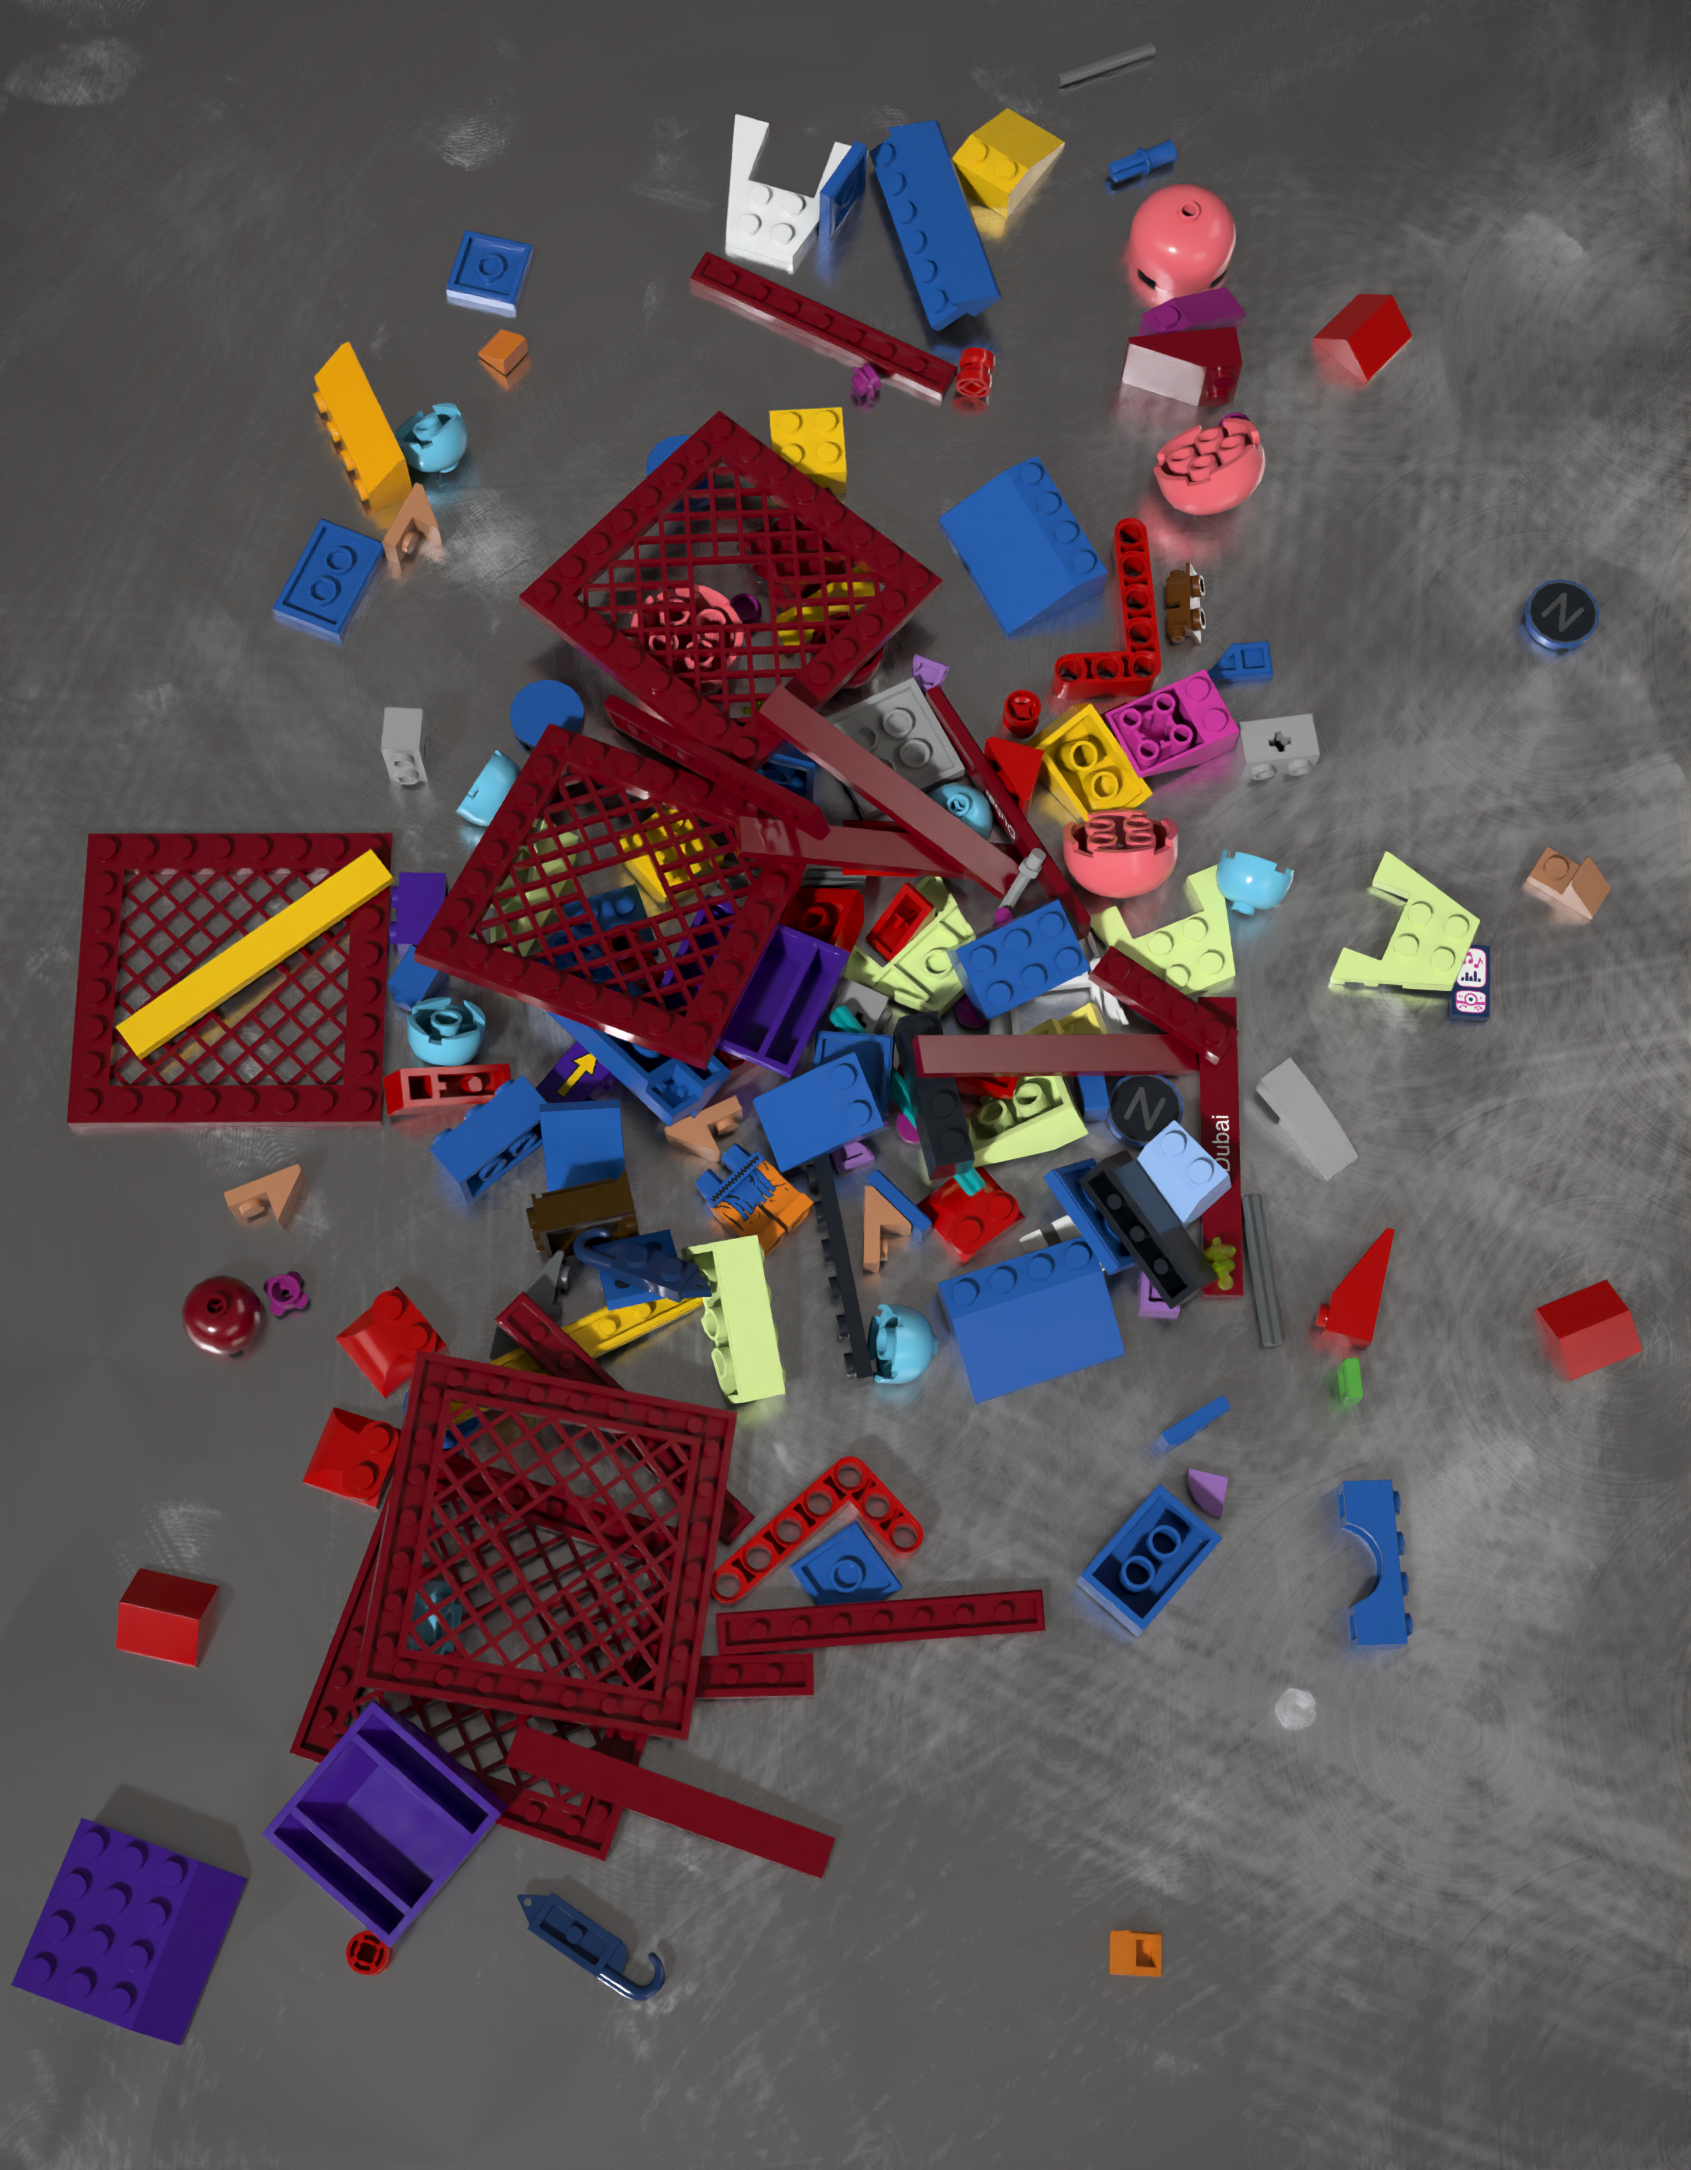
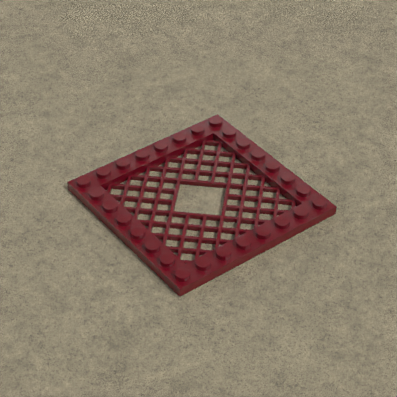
M719 410L519 595V604L677 730L757 772L787 740L755 717L757 714L756 702L766 701L771 693H755L754 678H775L777 686L778 684L781 685V677H793L784 688L817 712L942 588L943 580ZM722 462L727 465L726 467H717ZM734 475V488L714 489L713 476ZM739 475L756 488H740ZM708 476V489L693 490ZM761 496L762 510H742L741 497ZM735 497L736 511H716L715 498ZM767 497L783 509H768ZM689 498H709L710 511L689 512ZM683 499L684 512L668 513ZM789 517L790 531L770 532L769 518ZM763 518L764 532L743 533L742 519ZM795 518L810 530L796 531ZM737 519L738 533L717 534L716 520ZM711 520L712 534L691 535L690 521ZM685 521V535H665L664 522ZM658 523L659 536H644ZM791 539L792 553L771 554L770 540ZM796 539H817L818 552L798 553ZM765 540L766 554L745 555L744 541ZM823 540L839 552H824ZM738 541L739 555L719 556L718 542ZM712 542L713 556L692 557V543ZM686 543L687 557L666 558L665 544ZM660 544V558H639V545ZM632 546L634 547V559L618 560ZM845 560L846 574L826 575L825 561ZM819 561L820 575L799 576L798 562ZM851 561L867 573L852 574ZM793 562L794 576L773 577L772 563ZM766 563L771 623L697 626L693 566ZM687 566L688 580L667 581V567ZM661 567L662 581L641 582L640 568ZM635 568V582L614 583V569ZM608 569L609 583L593 584ZM853 582H873L874 596L854 597ZM879 582L885 586V588L881 592ZM826 583H847L848 597L828 598ZM800 584H821L822 598L801 599ZM774 585H794L795 599L775 600ZM668 589H689L690 603L669 604ZM641 590H662L663 604L642 605ZM615 591H636L637 605L616 606ZM588 592H609L610 606L589 607ZM582 593H583V602L578 599V597H579ZM849 605L850 620L829 619L828 606ZM855 605H867L856 615ZM796 607L797 622L776 621V608ZM802 607H823L824 621H803ZM690 611L691 626L670 627L669 612ZM664 612L665 627H643V613ZM637 613L638 628L617 629L616 614ZM611 614V624L599 615ZM841 628H843V629L831 640V631H830V629H841ZM824 629L826 644L805 645L804 630ZM798 630L799 645L778 646L777 631ZM745 632L746 647L725 648L724 633ZM751 632H772L773 646L752 647ZM692 634L693 649L672 650L671 635ZM697 634H719V648L698 649ZM665 635L666 650L645 651L644 636ZM639 636V646L627 637ZM800 653L801 668L780 669L779 654ZM806 653H818L808 664L806 663ZM773 654L774 669L753 670L752 655ZM747 655L748 670L727 671L726 656ZM720 656L721 671L700 672L699 657ZM693 657L694 672L673 673L672 658ZM655 659H667V669ZM727 679H748L749 694H728ZM701 680H722L723 695H701ZM683 681H695V691ZM750 702L751 717L730 718L729 703ZM723 703L724 713L712 704Z
M549 723L415 949L414 960L417 963L706 1070L811 864L762 859L746 862L745 858L737 857L736 839L732 831L735 832V820L739 816L781 819L708 779ZM568 772H569V773H572V774H575V775L566 777V775H567ZM584 781L589 793L571 799L566 786ZM592 781L608 786V788L596 791ZM559 789L564 801L549 805ZM626 793L644 800L631 803ZM619 794L624 806L605 811L600 799ZM593 801L599 814L580 819L575 807ZM654 806L659 819L640 824L635 812ZM661 806L679 812L666 816ZM568 809L573 822L554 827L549 815ZM628 814L634 826L615 832L610 819ZM543 817L547 830L533 834ZM689 819L694 831L676 837L670 824ZM697 819L714 825L701 829ZM603 822L608 834L589 840L584 827ZM664 827L669 839L650 845L645 832ZM578 830L583 842L564 848L558 835ZM724 831L729 844L711 849L705 837ZM638 834L643 847L624 852L619 840ZM552 837L557 850L538 856L532 843ZM698 839L704 852L685 857L680 845ZM612 842L618 855L599 860L593 848ZM526 846L531 858L516 862ZM673 847L679 860L660 865L655 852ZM587 850L592 863L573 869L568 856ZM734 852L740 865L721 870L715 857ZM648 855L673 910L602 932L577 877ZM561 858L566 871L547 877L542 864ZM708 860L714 873L695 878L690 865ZM535 866L540 879L521 885L516 872ZM763 867L757 880H755L751 870ZM683 868L689 881L670 886L664 873ZM744 873L750 886L731 891L725 878ZM510 875L514 887L500 891L506 878ZM570 879L576 892L557 898L551 885ZM719 881L724 894L705 899L700 886ZM544 887L550 900L530 906L525 893ZM693 889L699 902L679 907L674 894ZM518 895L524 908L504 914L499 901ZM748 895L740 910L735 899ZM580 900L585 913L566 919L561 906ZM729 902L734 915L715 920L710 907ZM491 904H493L497 917L482 921ZM554 908L559 922L540 927L534 914ZM703 910L709 923L690 929L684 915ZM528 916L533 930L513 935L508 922ZM677 918L683 931L664 937L658 924ZM590 922L595 935L575 940L570 927ZM502 925L507 938L487 944L482 931ZM733 925L726 939H724L720 928ZM651 926L657 940L637 945L632 932ZM564 930L569 943L549 949L544 935ZM713 931L719 945L700 950L694 937ZM474 934H476L478 940L472 938ZM626 935L631 948L612 954L606 940ZM537 938L543 951L523 957L517 944ZM687 939L693 953L674 959L668 945ZM599 943L605 956L585 962L580 949ZM511 946L513 953L503 950V948ZM661 948L667 961L648 967L642 953ZM573 951L579 965L558 970L553 957ZM717 955L709 969L704 958ZM635 956L641 970L621 975L616 962ZM547 960L549 966L538 962ZM697 961L703 975L684 981L678 967ZM609 964L615 978L595 984L589 970ZM671 969L677 983L658 989L652 975ZM583 973L585 980L574 975ZM645 978L651 992L631 997L626 984ZM701 985L693 1000L688 989ZM619 986L621 993L611 990V988ZM681 991L687 1005L668 1011L662 997ZM655 1000L656 1003H657V1006H654V1005L649 1004V1003H646V1002Z
M88 834L67 1124L70 1128L383 1126V1077H385L392 884L351 912V919L348 916L341 919L346 926L333 938L325 931L321 933L320 936L327 943L314 955L311 956L303 947L298 949L297 951L307 961L294 973L291 974L281 963L275 965L287 979L231 1029L211 1010L193 1029L190 1026L185 1028L184 1030L187 1034L174 1046L171 1047L167 1042L161 1045L167 1052L150 1065L144 1058L141 1060L138 1058L127 1041L121 1036L116 1026L118 1003L132 1016L182 981L237 931L244 937L248 935L249 932L243 926L257 913L266 921L271 919L272 917L263 908L277 895L289 906L294 903L283 890L295 879L299 878L310 889L308 891L310 892L370 849L393 877V834ZM127 874H137L127 883ZM152 874L175 875L162 885ZM190 874L213 875L200 885ZM228 874L251 875L238 885ZM266 874L289 875L276 885ZM304 874L327 875L315 885ZM147 878L158 890L142 903L131 890ZM185 878L196 890L180 903L169 890ZM223 878L234 890L218 903L207 890ZM261 878L272 890L257 903L245 890ZM127 896L138 908L124 919L125 899ZM165 896L176 908L160 921L149 908L161 897ZM200 896H203L214 908L198 921L187 908ZM238 896H241L252 908L236 920L225 908ZM144 913L155 926L142 938H139L128 926ZM182 913L193 926L178 939L166 926ZM221 913L232 926L216 938L204 926ZM124 931L135 944L122 954ZM162 931L173 944L161 955L157 956L146 944ZM201 931L212 943L196 957L184 944ZM350 933L348 955L338 943ZM333 948L345 961L329 974L318 961ZM142 949L153 962L137 975L126 962ZM180 949L192 961L179 973L175 974L164 962ZM313 966L325 979L309 992L298 979ZM122 967L133 979L119 991ZM160 967L171 980L155 993L143 980ZM348 969V985L346 990L336 979ZM293 984L305 997L289 1010L277 997ZM331 984L344 997L328 1010L316 997ZM140 985L151 997L135 1011L123 998ZM273 1002L285 1015L269 1029L257 1015ZM311 1002L323 1016L307 1028L296 1015ZM347 1004L345 1027L334 1015ZM291 1020L303 1034L287 1047L275 1034ZM330 1020L342 1033L326 1047L314 1033ZM214 1021L226 1034L210 1047L198 1034ZM253 1021L264 1034L249 1047L236 1034ZM194 1039L205 1052L189 1065L178 1052ZM233 1039L244 1052L228 1065L216 1052ZM271 1039L283 1052L267 1065L255 1052ZM310 1039L321 1052L306 1065L294 1051ZM117 1040L128 1052L114 1064L115 1042ZM345 1041L343 1063L332 1052ZM173 1057L185 1070L169 1084L157 1071ZM212 1057L224 1070L208 1084L196 1070ZM251 1057L263 1070L250 1082L246 1083L235 1070ZM290 1057L302 1070L285 1083L273 1070ZM328 1057L340 1070L324 1083L312 1070ZM132 1058H135L146 1071L129 1084L118 1071ZM230 1075L239 1085L219 1084ZM269 1075L278 1085L258 1084ZM308 1075L317 1085L297 1084ZM113 1076H114L123 1086H112V1085H113ZM153 1076L161 1085L142 1084ZM192 1076L200 1085L181 1084L188 1077ZM343 1078V1085H335Z
M418 1350L413 1365L354 1686L687 1741L737 1412ZM451 1402L464 1404L449 1414ZM479 1407L503 1411L504 1413L489 1422ZM470 1408L483 1427L465 1439L453 1422V1419ZM520 1415L544 1419V1421L530 1430ZM511 1416L524 1435L506 1447L493 1427ZM551 1423L564 1443L546 1454L534 1435ZM560 1423L585 1428L570 1438ZM448 1426L459 1444L441 1455L446 1427ZM600 1430L625 1436L610 1446ZM591 1431L604 1450L587 1462L574 1442ZM487 1432L500 1451L482 1463L469 1444ZM640 1438L664 1442V1444L650 1453ZM631 1439L644 1458L629 1469H626L614 1450ZM528 1440L540 1457V1460L523 1471L510 1451ZM680 1446L688 1447L687 1456ZM568 1447L581 1467L563 1479L550 1459ZM668 1447H671L683 1466L666 1477L654 1457ZM463 1449L476 1468L458 1480L445 1460ZM608 1455L620 1472V1475L603 1486L591 1466ZM504 1456L517 1476L501 1487H498L486 1468ZM648 1463L660 1482L643 1493L630 1474ZM544 1464L557 1484L539 1495L527 1475ZM440 1467L452 1485L434 1496ZM582 1472H585L597 1491L580 1503L567 1483ZM684 1472L680 1497L671 1481ZM480 1473L492 1490V1493L474 1504L462 1484ZM624 1479L637 1499L620 1510L607 1491ZM518 1481H521L533 1500L516 1512L503 1492ZM662 1487H665L677 1506L660 1517L647 1498ZM561 1488L607 1556L542 1602L500 1542L496 1533ZM456 1490L468 1507V1510L450 1521L438 1504V1501ZM599 1496H602L614 1515L597 1527L584 1507ZM497 1497L510 1517L492 1529L478 1509ZM641 1503L654 1522L637 1534L624 1515ZM431 1509H433L444 1526L426 1538ZM678 1513L675 1536L673 1537L664 1522ZM473 1514L485 1534L467 1546L454 1526ZM618 1520L631 1539L613 1551L601 1531ZM658 1527L670 1544V1547L653 1558L641 1539ZM448 1531L461 1551L443 1563L430 1543ZM487 1539H490L502 1559L484 1571L471 1551ZM635 1544L647 1561V1564L630 1575L617 1556ZM425 1550L437 1568L419 1580ZM672 1553L667 1578L657 1563ZM465 1556L478 1576L460 1588L447 1568ZM611 1561L624 1580L606 1592L594 1573ZM506 1563L519 1583L501 1595L488 1575ZM651 1568L664 1588L647 1599L634 1580ZM441 1573L454 1593L435 1605L422 1585ZM588 1578L600 1595V1598L583 1609L570 1590ZM482 1580L495 1600L479 1612H476L464 1592ZM628 1585L641 1604L623 1616L611 1597ZM521 1588H524L536 1607L518 1620L505 1600ZM417 1592L429 1610L411 1622ZM564 1595L577 1615L559 1627L546 1607ZM665 1595L661 1620L651 1604ZM458 1598L471 1617L452 1630L439 1610ZM605 1602L617 1622L600 1634L587 1614ZM499 1605L512 1625L494 1637L481 1617ZM645 1609L658 1629L640 1641L628 1624V1621ZM540 1612L553 1632L535 1644L522 1625ZM433 1615L446 1635L430 1647H427L415 1630V1627ZM581 1619L594 1639L576 1651L563 1632ZM475 1622L488 1642L469 1655L456 1635ZM622 1627L634 1646L616 1658L604 1639ZM516 1630L529 1649L511 1662L498 1642ZM409 1635L420 1651L406 1649ZM659 1636L654 1661L644 1646ZM557 1637L570 1656L552 1669L539 1649ZM450 1640L462 1658L434 1654L432 1652ZM598 1644L610 1661V1664L593 1676L580 1656ZM492 1647L504 1665L475 1661L474 1659ZM638 1651L651 1671L634 1683L621 1663ZM533 1654L545 1672L516 1668V1666ZM574 1661L586 1679L557 1675V1673ZM615 1668L626 1686L597 1681ZM652 1678L651 1690L638 1689Z
M456 1454L445 1460L458 1480L476 1468L470 1459ZM492 1466L486 1468L498 1487H501L517 1476ZM440 1467L435 1487V1493L437 1494L452 1485ZM480 1473L462 1484L474 1504L492 1493V1490ZM529 1479L539 1495L552 1487ZM518 1481L503 1492L516 1512L533 1500L521 1481ZM558 1489L516 1520L521 1521L520 1523L504 1531L502 1529L496 1534L522 1573L523 1571L519 1563L540 1553L548 1573L530 1581L529 1584L532 1588L552 1579L557 1591H559L563 1587L557 1577L558 1575L577 1566L583 1574L587 1571L584 1565L585 1562L605 1553L561 1489ZM390 1490L289 1752L319 1764L348 1731L349 1727L346 1726L350 1715L352 1714L354 1721L358 1719L360 1715L357 1707L378 1698L380 1704L389 1708L383 1695L388 1691L374 1689L373 1692L357 1699L361 1687L354 1686ZM456 1490L438 1501L440 1507L451 1502L457 1516L463 1513L458 1501H464ZM575 1495L580 1503L586 1499L584 1497ZM497 1497L481 1507L482 1510H480L483 1517L490 1515L494 1526L500 1524L495 1513L510 1517ZM592 1501L584 1507L597 1527L614 1515L608 1505ZM629 1512L624 1515L637 1534L654 1522ZM473 1514L454 1526L456 1530L463 1527L470 1544L476 1541L468 1525L476 1521ZM430 1515L429 1525L432 1532L435 1533L438 1531L432 1515ZM618 1520L601 1531L613 1551L631 1539ZM666 1525L674 1537L676 1528ZM534 1526L559 1534V1536L541 1543ZM528 1527L536 1547L515 1556L507 1537ZM658 1527L641 1539L653 1558L670 1547V1544ZM448 1531L435 1539L444 1555L445 1560L442 1561L443 1563L453 1557L450 1556L442 1538L450 1534ZM487 1539L471 1551L473 1554H476L484 1571L488 1569V1566L480 1550L493 1544L490 1539ZM572 1539L598 1548L580 1557ZM566 1540L575 1560L554 1569L545 1550ZM635 1544L619 1554L637 1560L625 1566L628 1572L647 1564V1561ZM672 1553L657 1563L667 1578ZM611 1561L609 1564L613 1573L599 1579L602 1586L615 1579L618 1580V1583L624 1580ZM453 1563L449 1566L460 1588L473 1579L462 1582L455 1564ZM506 1563L488 1575L497 1589L498 1587L492 1576L508 1569L509 1567ZM421 1564L419 1580L437 1567L433 1565L424 1569ZM651 1568L646 1573L652 1586L642 1590L645 1597L652 1593L655 1594L664 1588L660 1580L657 1582ZM588 1578L585 1579L587 1586L572 1593L576 1599L591 1592L595 1601L600 1598ZM626 1586L622 1589L626 1599L615 1605L619 1610L628 1605L631 1610H634L637 1607L635 1602L638 1599L635 1595L631 1596ZM521 1588L519 1591L514 1593L505 1601H508L526 1591L524 1590V1588ZM467 1591L464 1592L465 1596L467 1597V1599L469 1600V1602H470V1603L472 1604V1606H473V1603H472V1601H471V1599H470V1597H469ZM564 1595L561 1596V1599L546 1607L551 1612L564 1605L570 1618L575 1616L570 1603ZM665 1595L651 1604L661 1620ZM528 1596V1598H529V1600H530V1603H531V1605H532V1607H533V1609H534L536 1606H535V1604L533 1603V1601L530 1599V1597ZM492 1600V1601H490V1602H488V1603H485V1604H483V1605H481V1606H479V1607H477V1608H474V1609L476 1610V1612H479L481 1609H483L484 1607H486L488 1604H490V1603L493 1602L494 1600ZM602 1603L598 1606L600 1612L590 1616L589 1619L593 1623L603 1618L607 1628H609L613 1624L608 1615L612 1613L609 1608L605 1609ZM468 1612L461 1615L460 1624L471 1617ZM539 1612L536 1614L545 1635L548 1636L551 1631L546 1620ZM640 1613L635 1616L639 1625L632 1629L635 1634L640 1632V1641L658 1629L648 1614L644 1621ZM582 1621L576 1622L563 1632L567 1636L577 1631L583 1646L588 1643L582 1630L585 1627ZM616 1631L611 1634L612 1638L605 1642L609 1647L615 1644L620 1655L625 1653L621 1641L628 1638L625 1632L617 1635ZM659 1636L644 1646L654 1661ZM556 1637L549 1643L560 1664L564 1659L555 1642L559 1640ZM599 1645L580 1656L582 1660L589 1657L596 1674L601 1671L594 1655L602 1651ZM455 1647L454 1652L446 1655L462 1658ZM638 1651L632 1655L631 1660L628 1658L624 1661V1665H622L634 1683L651 1671ZM574 1661L561 1670L565 1676L572 1677L568 1667L574 1665ZM614 1669L597 1682L607 1683L608 1680L619 1674ZM652 1678L638 1689L651 1690ZM409 1695L413 1704L396 1713L404 1717L417 1711L425 1729L424 1732L437 1744L438 1742L434 1734L454 1724L456 1725L464 1745L448 1753L454 1758L468 1751L476 1771L466 1769L509 1806L496 1822V1825L606 1862L624 1808L586 1794L583 1795L580 1806L567 1803L565 1801L581 1793L571 1790L561 1796L556 1783L550 1781L548 1783L555 1798L529 1790L526 1787L542 1780V1778L533 1776L522 1782L517 1770L509 1766L508 1768L515 1784L486 1775L504 1766L508 1756V1751L500 1734L518 1726L519 1723L529 1727L527 1721L536 1716L516 1713L518 1718L497 1728L488 1708L474 1706L458 1714L453 1702L445 1701L452 1718L431 1728L422 1707L436 1700L425 1698L419 1701L417 1696ZM483 1711L491 1731L470 1741L461 1721ZM552 1719L557 1731L550 1735L569 1741L566 1734L584 1726V1724L572 1723L563 1728L559 1720ZM588 1725L596 1742V1745L589 1749L599 1751L639 1767L649 1735L607 1728L604 1738L601 1740L596 1727ZM495 1738L504 1758L482 1768L473 1748Z

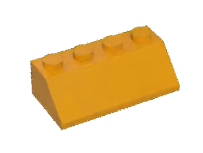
M346 342L338 348L314 376L318 391L312 394L321 414L328 413L331 421L326 422V425L334 443L341 441L345 449L340 451V455L347 471L354 470L358 477L357 480H354V485L362 501L368 499L373 511L376 512L406 500L412 490V484L405 457L350 342Z

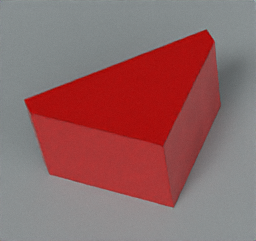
M907 882L902 886L865 939L888 961H891L934 920L936 907L912 884Z

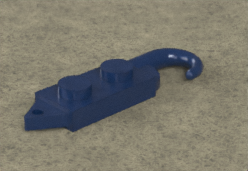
M591 1228L585 1230L573 1242V1252L578 1260L586 1265L610 1273L611 1278L680 1303L683 1298L712 1296L711 1287L700 1275L699 1266L631 1240L629 1243L617 1244L605 1254L586 1247L587 1242L595 1237H609L610 1231L607 1229Z
M552 1892L549 1896L517 1895L528 1920L529 1927L527 1929L625 1998L633 2001H647L655 1997L663 1988L666 1979L665 1966L655 1953L651 1952L648 1955V1959L655 1969L653 1980L647 1985H638L622 1974L626 1964L627 1949L620 1939ZM527 1898H530L532 1901L530 1906L524 1905V1901Z

